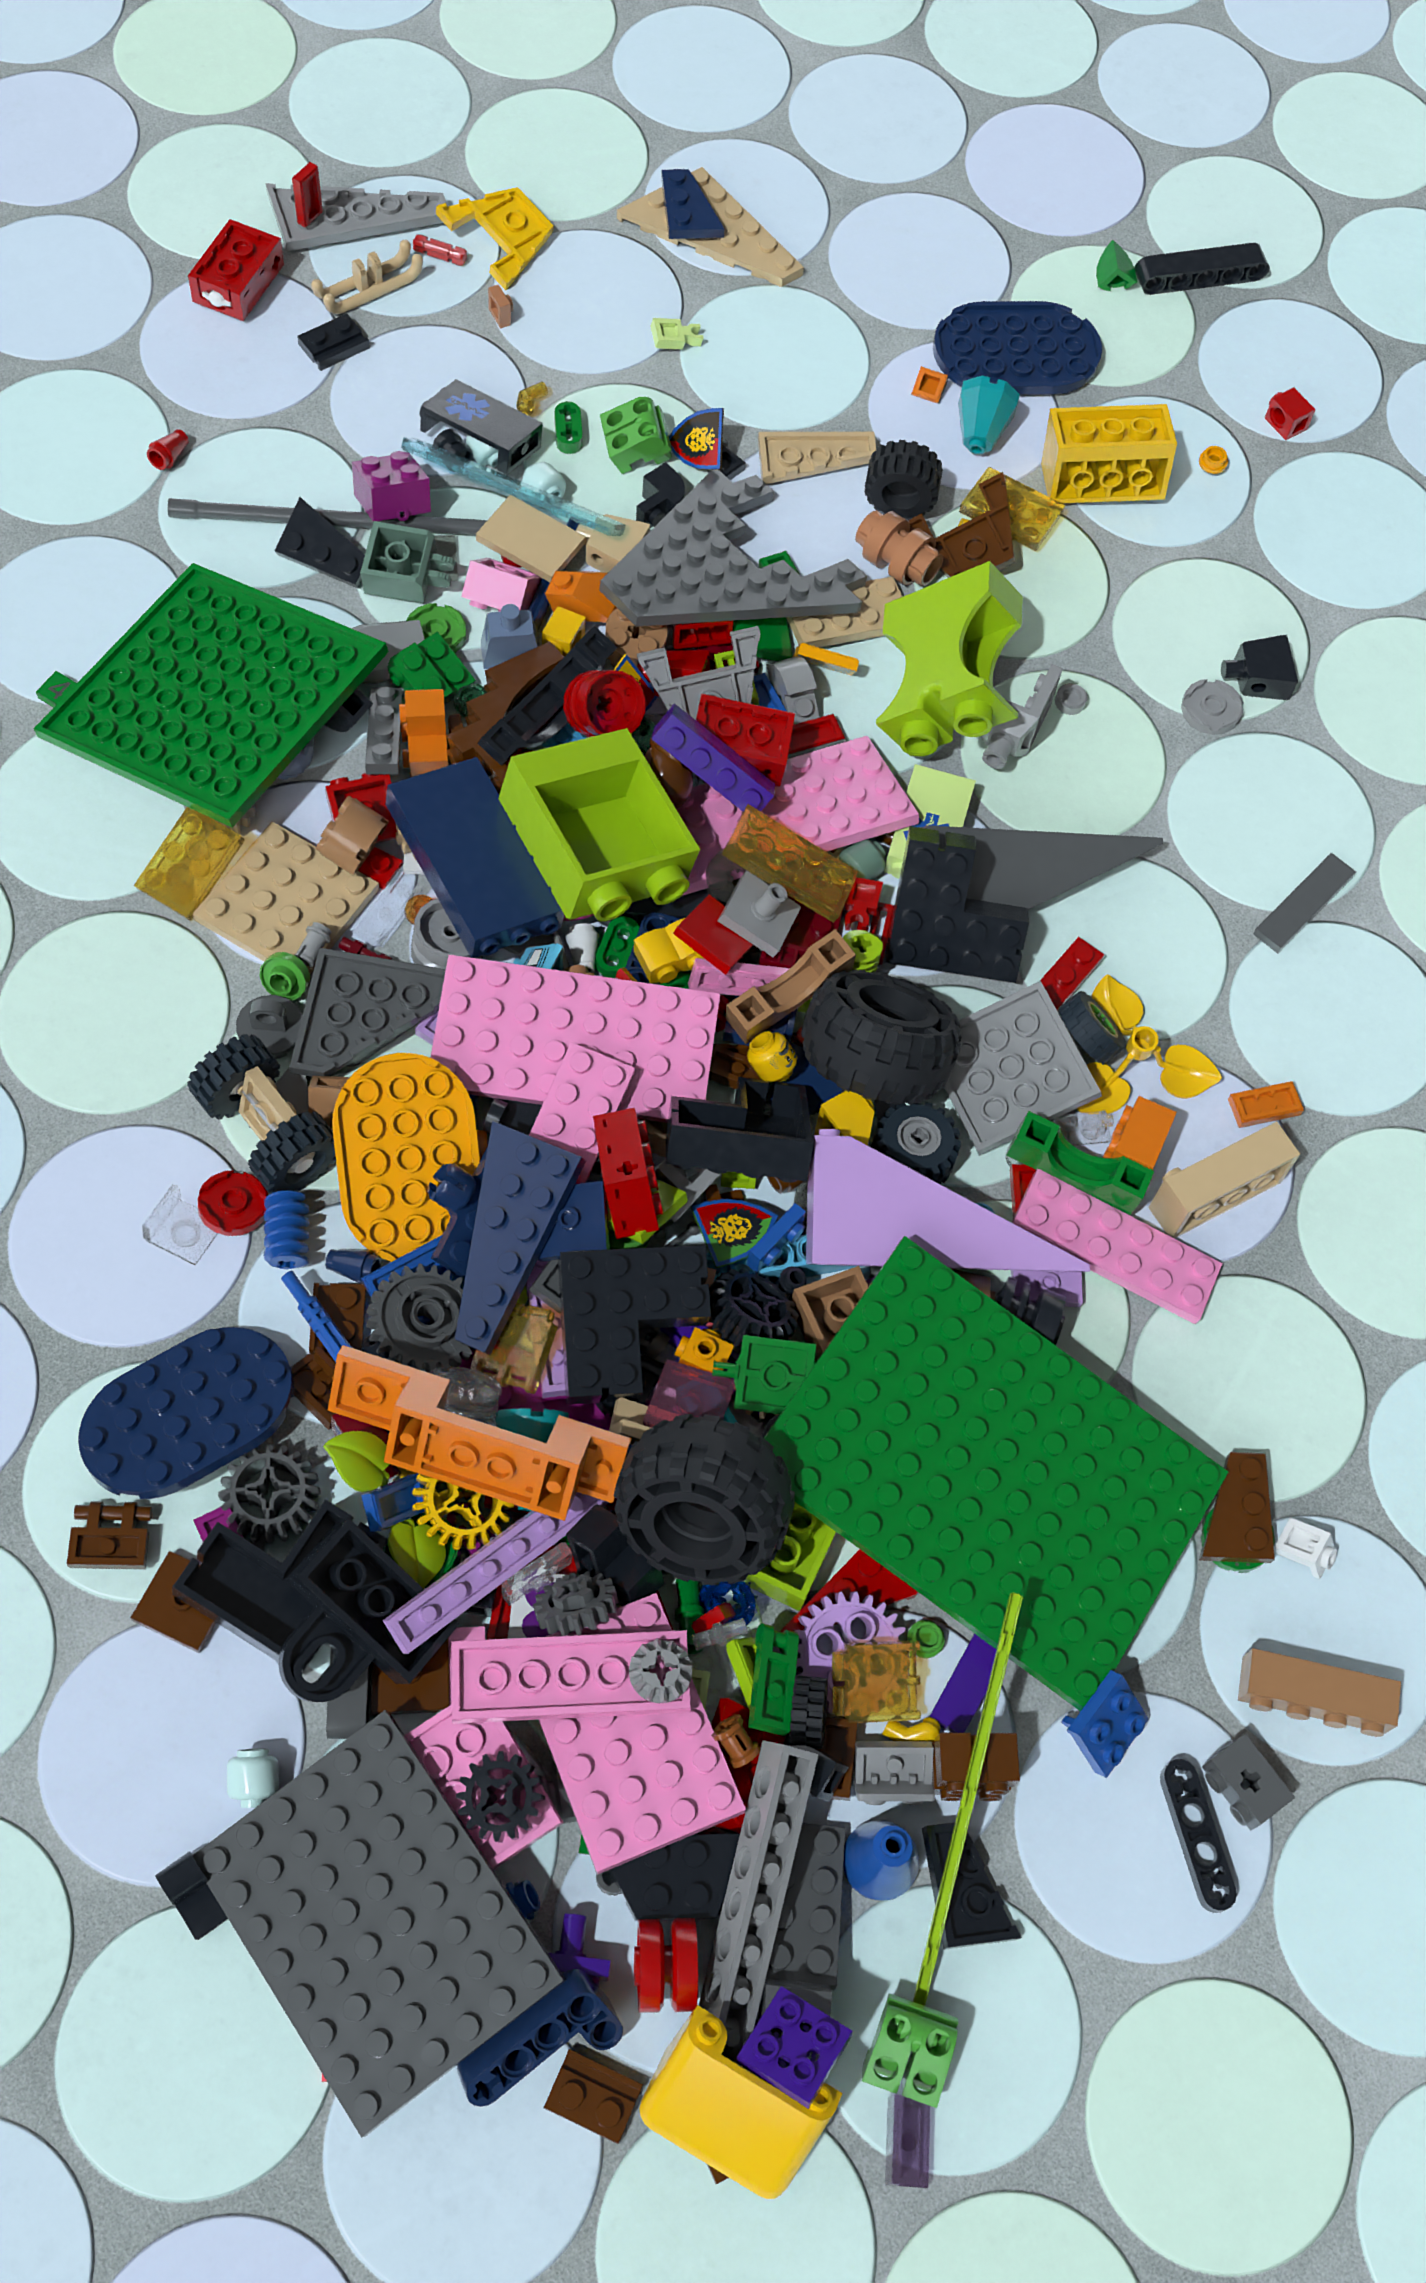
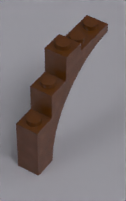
M550 641L485 670L487 684L484 685V690L486 694L466 702L469 715L466 717L467 726L447 735L450 746L447 749V755L451 764L477 757L499 795L508 766L506 763L501 766L477 743L492 726L519 704L564 658Z

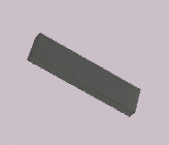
M1330 853L1255 929L1253 935L1278 954L1354 877L1356 871L1333 853Z

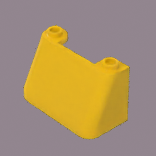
M697 2005L666 2048L641 2100L640 2116L647 2127L758 2196L765 2199H775L781 2196L792 2182L835 2113L843 2093L824 2083L809 2109L801 2105L776 2087L721 2055L727 2041L726 2028L719 2018Z

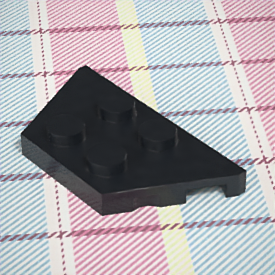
M740 1834L691 1835L610 1869L611 1875L618 1889L621 1890L634 1920L716 1918L725 1898Z

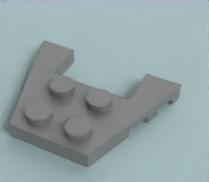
M754 626L730 632L735 665L672 679L665 647L638 653L637 658L666 705V708L669 710L675 703L692 718L696 719L701 693L751 704L752 683L757 662V646L760 640L759 627Z

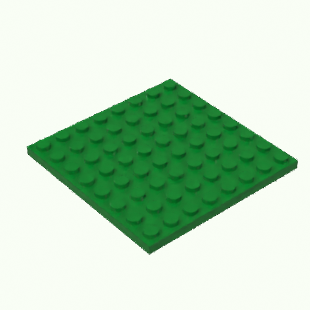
M192 563L33 729L40 739L233 828L380 663L389 650L387 644L383 641Z

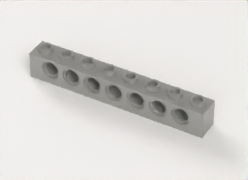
M764 1740L761 1745L698 2005L722 2021L727 2031V2041L721 2055L741 2067L743 2066L737 2063V2055L754 2030L818 1759V1754Z

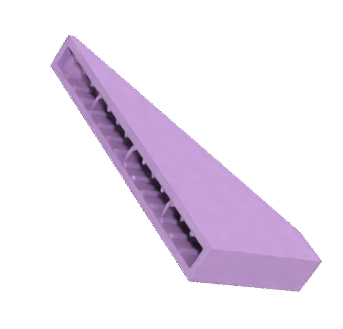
M820 1129L819 1135L813 1136L814 1145L808 1172L806 1264L882 1267L899 1241L906 1236L950 1269L1090 1272V1264L850 1136H840V1130Z

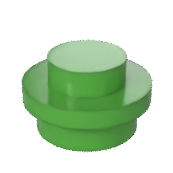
M929 1620L916 1622L911 1626L907 1634V1642H910L909 1649L920 1658L928 1659L935 1657L944 1646L945 1638L942 1629L936 1623Z

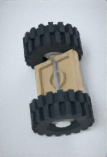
M243 1034L239 1040L236 1037H232L227 1044L224 1045L222 1042L217 1045V1050L213 1053L209 1051L205 1054L204 1057L206 1059L203 1062L198 1061L194 1066L197 1071H193L189 1075L191 1079L187 1082L189 1091L211 1118L222 1119L224 1116L230 1118L234 1116L235 1112H238L259 1137L260 1141L256 1144L258 1149L251 1152L250 1157L252 1159L248 1160V1165L269 1194L277 1191H295L296 1189L301 1191L306 1188V1184L318 1180V1175L321 1173L325 1174L329 1170L327 1166L334 1164L336 1161L333 1130L317 1112H312L311 1114L303 1112L299 1118L293 1105L288 1101L285 1102L277 1091L274 1079L280 1075L278 1070L280 1069V1064L259 1037L257 1038L253 1034L250 1036Z

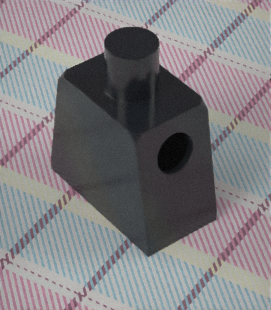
M1287 635L1243 642L1240 644L1234 660L1222 661V678H1237L1240 693L1244 696L1290 700L1298 679Z

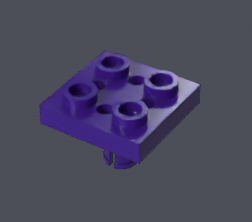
M781 1986L737 2055V2063L809 2109L850 2041L853 2031ZM802 2023H809L812 2029L809 2030L808 2026H803L802 2031L800 2029V2025ZM774 2029H779L783 2035L779 2038L778 2032H775L774 2036L771 2035V2032Z

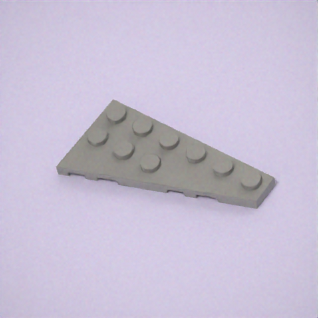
M265 183L266 192L287 252L443 223L436 215V206L444 203L447 205L443 193L409 191L406 195H392L390 190L380 189L379 194L365 193L363 188L320 186L323 212L307 227H303L297 223L293 185H291V189L276 188V184Z

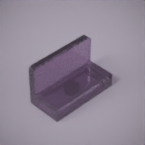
M898 2094L888 2097L885 2186L927 2189L929 2179L930 2106Z

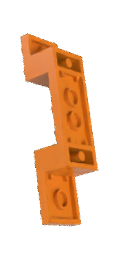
M342 1345L339 1350L328 1411L389 1430L384 1457L385 1463L563 1521L567 1517L577 1492L613 1503L618 1476L627 1457L632 1438L559 1415L547 1443L444 1410L450 1379Z

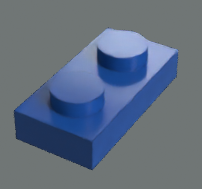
M794 1203L749 1251L746 1265L753 1271H757V1273L765 1265L771 1267L781 1256V1248L787 1241L794 1243L805 1229L803 1221L806 1211Z

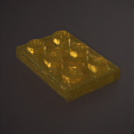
M988 467L961 503L959 512L973 519L989 511L990 509L978 484L1001 472ZM1004 474L1012 538L1037 551L1062 516L1065 505Z
M186 807L133 886L191 921L193 912L209 895L245 839L216 820Z

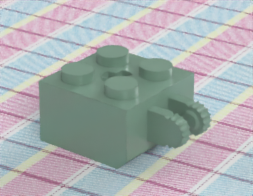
M374 521L360 572L364 594L424 604L428 586L446 588L451 585V576L439 571H453L456 562L450 556L437 554L435 535L429 530Z

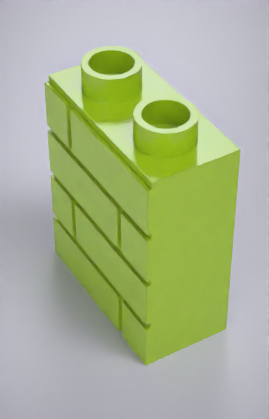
M627 728L511 757L498 799L512 824L516 826V831L531 856L533 855L536 866L548 887H551V892L566 918L572 920L594 914L598 921H609L622 915L631 906L632 902L652 897L656 904L664 905L680 898L688 890L690 885L688 877L700 852V848Z

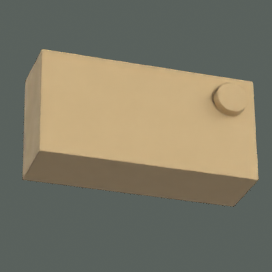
M1276 1121L1183 1170L1177 1167L1166 1173L1162 1177L1163 1183L1148 1208L1165 1233L1175 1239L1280 1184L1300 1156V1153Z

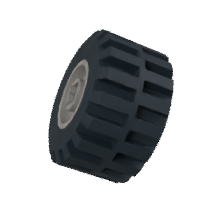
M925 1102V1105H919V1103L906 1105L902 1103L897 1105L896 1109L889 1108L885 1116H882L878 1122L871 1148L940 1185L941 1182L945 1183L949 1179L950 1173H952L961 1148V1141L958 1140L960 1137L959 1128H953L955 1124L954 1119L951 1116L946 1118L944 1116V1109L939 1107L936 1110L932 1108L933 1103Z

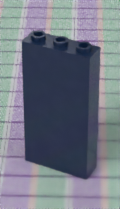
M477 757L388 784L385 803L471 958L481 955H492L501 948L510 945H521L530 938L541 934L550 935L562 927L564 913L552 894L551 887H548L533 860V855L531 856L516 831V826L512 824L498 799L499 794Z

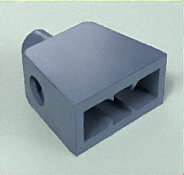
M506 604L501 608V612H490L486 615L481 637L483 669L494 667L540 646L539 636L531 611L519 610L514 604Z

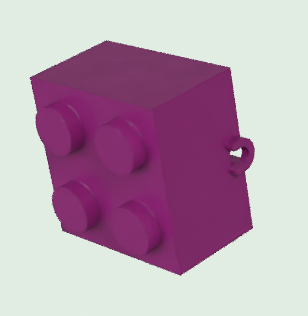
M396 451L391 453V455L382 457L366 456L362 460L352 462L354 496L373 522L394 518L405 521L411 515L431 512L429 477L409 452ZM400 512H403L404 517H400Z

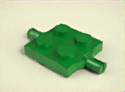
M743 1335L741 1354L736 1364L714 1360V1368L727 1369V1371L713 1369L712 1376L734 1378L736 1388L734 1409L781 1414L815 1365L816 1344Z

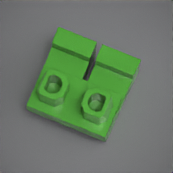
M638 397L600 414L609 458L621 474L632 470L631 463L641 458L645 462L653 459L656 464H661L672 458V449L663 411L659 405H654L651 398Z
M889 1993L870 2050L867 2051L863 2062L862 2082L897 2094L902 2080V2096L937 2108L957 2041L958 2018ZM912 2052L909 2064H907L910 2053Z

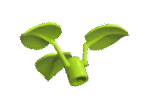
M350 1431L333 1437L323 1445L332 1458L341 1478L354 1490L371 1492L378 1487L388 1484L390 1476L385 1469L389 1464L384 1462L386 1444L376 1435L364 1431ZM406 1519L383 1529L391 1528L388 1534V1547L393 1560L424 1589L440 1571L445 1562V1545H438L440 1535L436 1532L435 1535L428 1538L426 1532L431 1526L423 1524L415 1527L412 1519Z

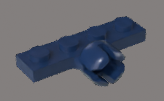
M488 1147L472 1175L455 1163L445 1164L433 1175V1178L440 1185L437 1187L430 1182L427 1189L430 1199L448 1210L450 1214V1221L431 1259L457 1276L466 1275Z

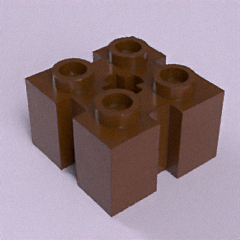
M939 1733L935 1738V1742H932L934 1747L932 1786L935 1795H940L942 1801L961 1800L976 1735H971L970 1733ZM990 1733L976 1795H979L980 1801L988 1802L1002 1800V1795L1009 1793L1011 1787H1014L1020 1781L1017 1733Z

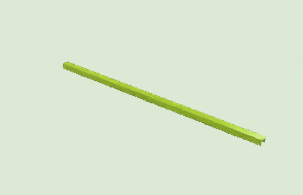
M1010 1593L914 1992L913 2002L924 2006L926 2005L1021 1608L1023 1596L1017 1593Z

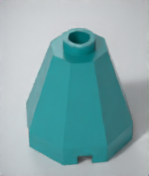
M979 376L963 381L958 402L963 445L971 453L978 455L993 449L1014 418L1020 396L1008 382L998 379L997 384L990 383V377Z

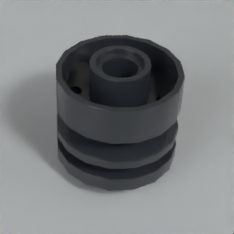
M1008 1277L1005 1285L996 1294L994 1301L1056 1345L1065 1320V1316H1062L1066 1303V1296L1043 1289L1036 1302L1029 1300L1031 1284L1025 1282L1018 1297L1014 1295L1017 1279Z

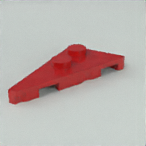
M859 1549L779 1632L783 1633L785 1630L803 1631L804 1627L799 1622L798 1617L805 1616L811 1619L812 1615L809 1612L808 1606L814 1604L818 1608L823 1609L821 1598L825 1596L835 1604V1594L838 1592L843 1593L846 1602H848L851 1592H858L859 1603H862L867 1595L873 1596V1608L883 1602L889 1605L904 1599H913L919 1592Z

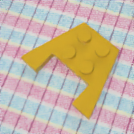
M518 187L485 194L484 198L471 201L469 198L459 200V204L447 206L444 203L436 206V215L451 232L470 220L475 219L508 254L491 264L489 273L504 290L509 289L553 233V224Z

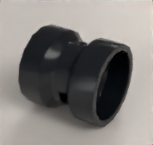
M446 429L434 439L433 449L439 457L443 458V462L450 471H461L472 461L473 452L466 443L462 442V438L456 430Z

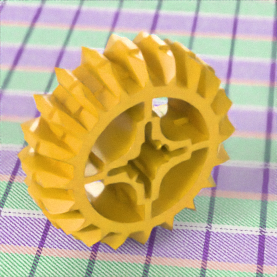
M418 1474L416 1480L425 1485V1488H414L412 1490L413 1496L423 1497V1502L413 1504L412 1510L420 1511L424 1509L426 1513L416 1522L420 1526L430 1521L433 1526L427 1530L426 1536L430 1538L437 1531H440L442 1533L438 1539V1545L444 1546L448 1542L449 1537H452L453 1550L460 1549L462 1539H465L467 1548L471 1550L476 1548L475 1536L485 1545L490 1542V1537L486 1530L497 1536L502 1530L495 1521L507 1523L510 1520V1516L502 1512L501 1509L512 1508L514 1504L492 1497L490 1513L486 1520L482 1522L479 1516L481 1512L478 1508V1500L483 1495L480 1493L472 1495L471 1499L467 1501L469 1508H464V1503L460 1506L455 1504L448 1508L447 1505L455 1501V1498L459 1496L457 1489H462V1494L466 1491L469 1493L472 1491L447 1482L445 1484L449 1491L448 1497L445 1502L435 1507L433 1494L438 1480L422 1474ZM451 1512L459 1513L466 1522L469 1521L472 1529L452 1527L444 1522L441 1517Z

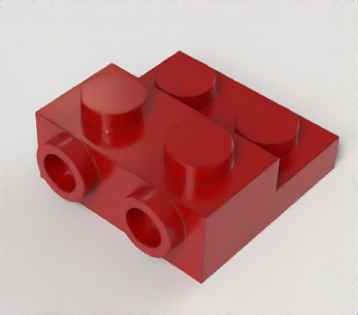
M363 773L360 779L349 781L348 777H342L330 781V785L325 786V795L332 821H335L341 805L350 796L389 820L382 836L380 834L377 836L378 840L376 843L396 839V823L385 805L387 786L392 784L389 774Z

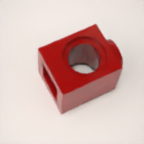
M1293 387L1283 393L1278 392L1270 399L1265 419L1285 440H1288L1308 429L1316 409Z

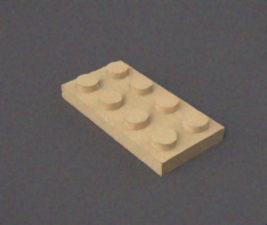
M887 577L866 581L865 586L851 591L862 601L861 610L858 613L786 617L798 645L805 643L815 647H824L885 636L883 634L885 604L902 597L894 578Z

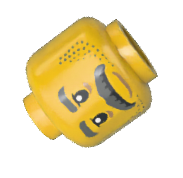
M769 1031L760 1033L752 1039L747 1054L748 1061L760 1079L768 1082H782L792 1075L798 1059L796 1052L784 1035Z

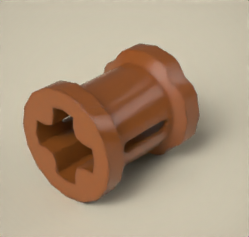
M739 1714L724 1719L713 1729L714 1733L711 1734L715 1741L721 1742L730 1756L729 1763L732 1768H739L748 1764L761 1750L759 1743L752 1741L742 1726L744 1720Z

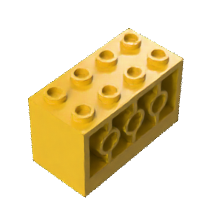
M1167 404L1050 408L1041 461L1049 504L1165 500L1177 447Z

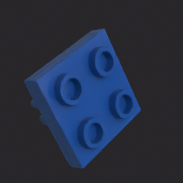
M1110 1670L1077 1717L1072 1718L1065 1715L1061 1723L1068 1727L1067 1732L1072 1736L1094 1772L1107 1778L1114 1767L1121 1762L1124 1753L1136 1736L1141 1734L1149 1718L1123 1675Z

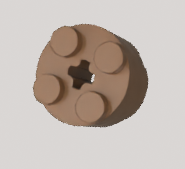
M616 608L610 614L605 629V636L618 647L608 658L611 661V665L615 668L624 654H627L637 667L639 663L638 653L666 648L667 625L635 626Z
M348 796L341 805L335 821L331 820L321 834L322 838L316 846V850L322 856L354 876L355 872L360 869L374 849L375 843L378 840L377 836L379 834L382 836L389 820L356 798L353 799Z

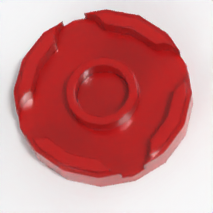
M234 1170L223 1171L212 1175L202 1184L197 1198L198 1214L203 1224L213 1232L225 1236H241L254 1231L264 1222V1212L266 1211L264 1200L268 1196V1192L252 1174L243 1172V1174L234 1173Z

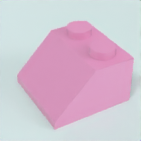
M491 558L470 560L461 597L469 599L470 605L481 609H487L490 606L499 609L498 612H501V608L504 605L514 604L519 610H528L542 578L530 571Z

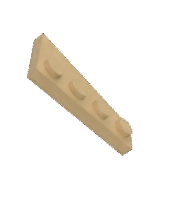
M759 432L758 449L761 480L766 484L869 464L873 451H876L874 432Z

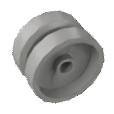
M437 898L430 900L421 907L415 918L411 942V958L414 964L446 969L448 954L470 957ZM483 955L478 956V957H475V958H476V959H483Z

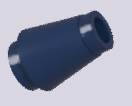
M331 1249L327 1254L325 1266L327 1270L363 1284L362 1277L381 1268V1258L378 1255H374L372 1250Z

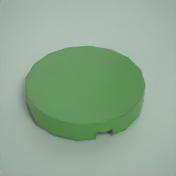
M429 603L417 607L409 614L406 621L420 620L424 639L438 631L454 653L462 648L466 640V622L461 613L453 607L445 604V607L437 606V603Z

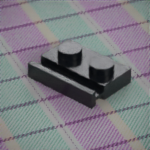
M347 313L297 336L298 345L311 361L318 365L320 371L370 348L369 339L362 335L360 328Z

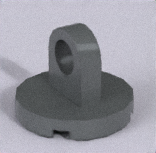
M277 995L260 996L249 1001L240 1010L236 1020L237 1037L239 1039L243 1034L248 1036L251 1034L256 1035L275 1059L286 1056L287 1052L295 1047L302 1013L298 1006L288 998Z

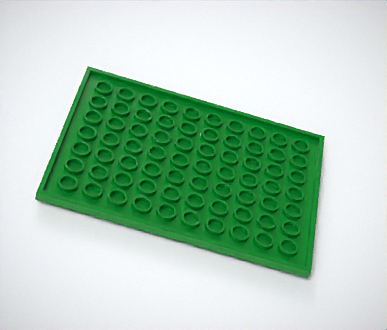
M906 1236L899 1241L764 1437L774 1447L773 1453L775 1456L782 1457L788 1468V1474L791 1478V1491L795 1492L796 1503L996 1650L1010 1593H1017L1023 1596L1008 1659L1079 1711L1083 1709L1091 1696L1097 1691V1688L1110 1670L1115 1671L1228 1474V1471Z

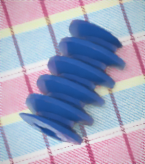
M290 1190L277 1191L266 1196L264 1200L266 1208L264 1212V1219L266 1221L264 1225V1232L266 1234L264 1246L266 1249L263 1256L264 1260L272 1267L296 1269L306 1267L309 1264V1258L302 1255L309 1251V1245L303 1242L309 1238V1232L303 1229L309 1226V1219L303 1216L309 1213V1206L300 1203L306 1198L304 1193Z

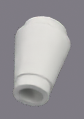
M581 923L569 927V934H567L566 939L573 964L587 966L588 972L594 973L599 933L595 931V926L592 924Z

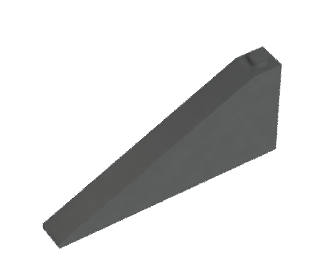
M929 825L921 827L939 830V848L945 849V832L975 836L976 853L966 898L1025 907L1028 910L1163 844V838Z

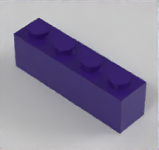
M675 703L654 727L651 738L653 741L754 820L774 797L775 783Z

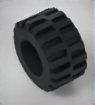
M889 441L886 446L880 445L877 447V451H873L869 460L864 490L869 504L874 505L875 510L878 512L882 511L884 514L894 511L907 519H912L920 514L924 516L926 512L933 510L934 505L938 501L943 471L941 460L937 459L938 455L934 451H929L928 446L918 445L916 441Z

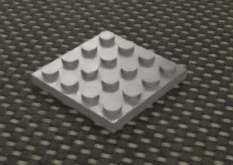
M1041 981L959 1020L960 1034L962 1036L960 1042L962 1045L953 1071L944 1088L978 1155L984 1154L1012 1140L1028 1111L1052 1121L1102 1096L1098 1085Z

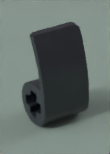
M190 1851L155 1875L164 1893L177 1908L195 1940L201 1939L228 1920L207 1885V1877L198 1866Z

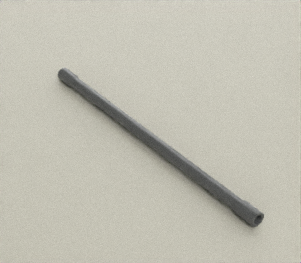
M174 498L168 499L167 507L169 517L194 519L202 517L288 523L294 508L199 502L197 500ZM315 509L332 526L372 528L373 521L366 512ZM411 515L405 521L394 518L377 522L425 529L437 533L476 535L487 520Z

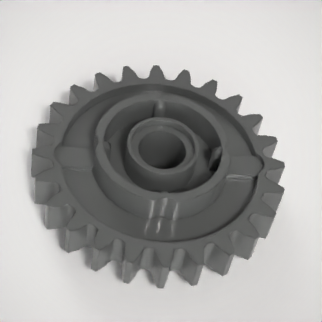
M418 1264L415 1273L408 1266H404L401 1276L394 1271L391 1272L388 1279L389 1282L382 1280L378 1286L379 1291H374L370 1299L373 1303L369 1304L366 1311L367 1314L372 1316L368 1319L366 1327L375 1329L371 1333L369 1340L380 1341V1345L376 1350L377 1354L388 1352V1360H397L400 1364L419 1370L424 1369L425 1372L431 1374L435 1372L436 1368L444 1376L449 1370V1365L457 1370L462 1363L461 1359L467 1361L472 1354L471 1349H473L455 1340L463 1293L460 1285L463 1278L460 1277L455 1281H451L450 1270L445 1271L443 1275H439L436 1265H433L430 1272H425L422 1264ZM417 1316L429 1318L432 1325L421 1323Z

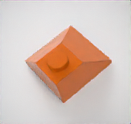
M555 571L545 592L553 613L557 606L586 617V622L606 623L610 614L617 608L599 591L600 580L608 572Z

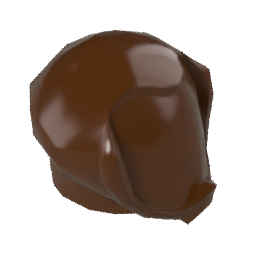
M650 738V749L644 757L674 807L678 809L686 802L692 792L693 772Z

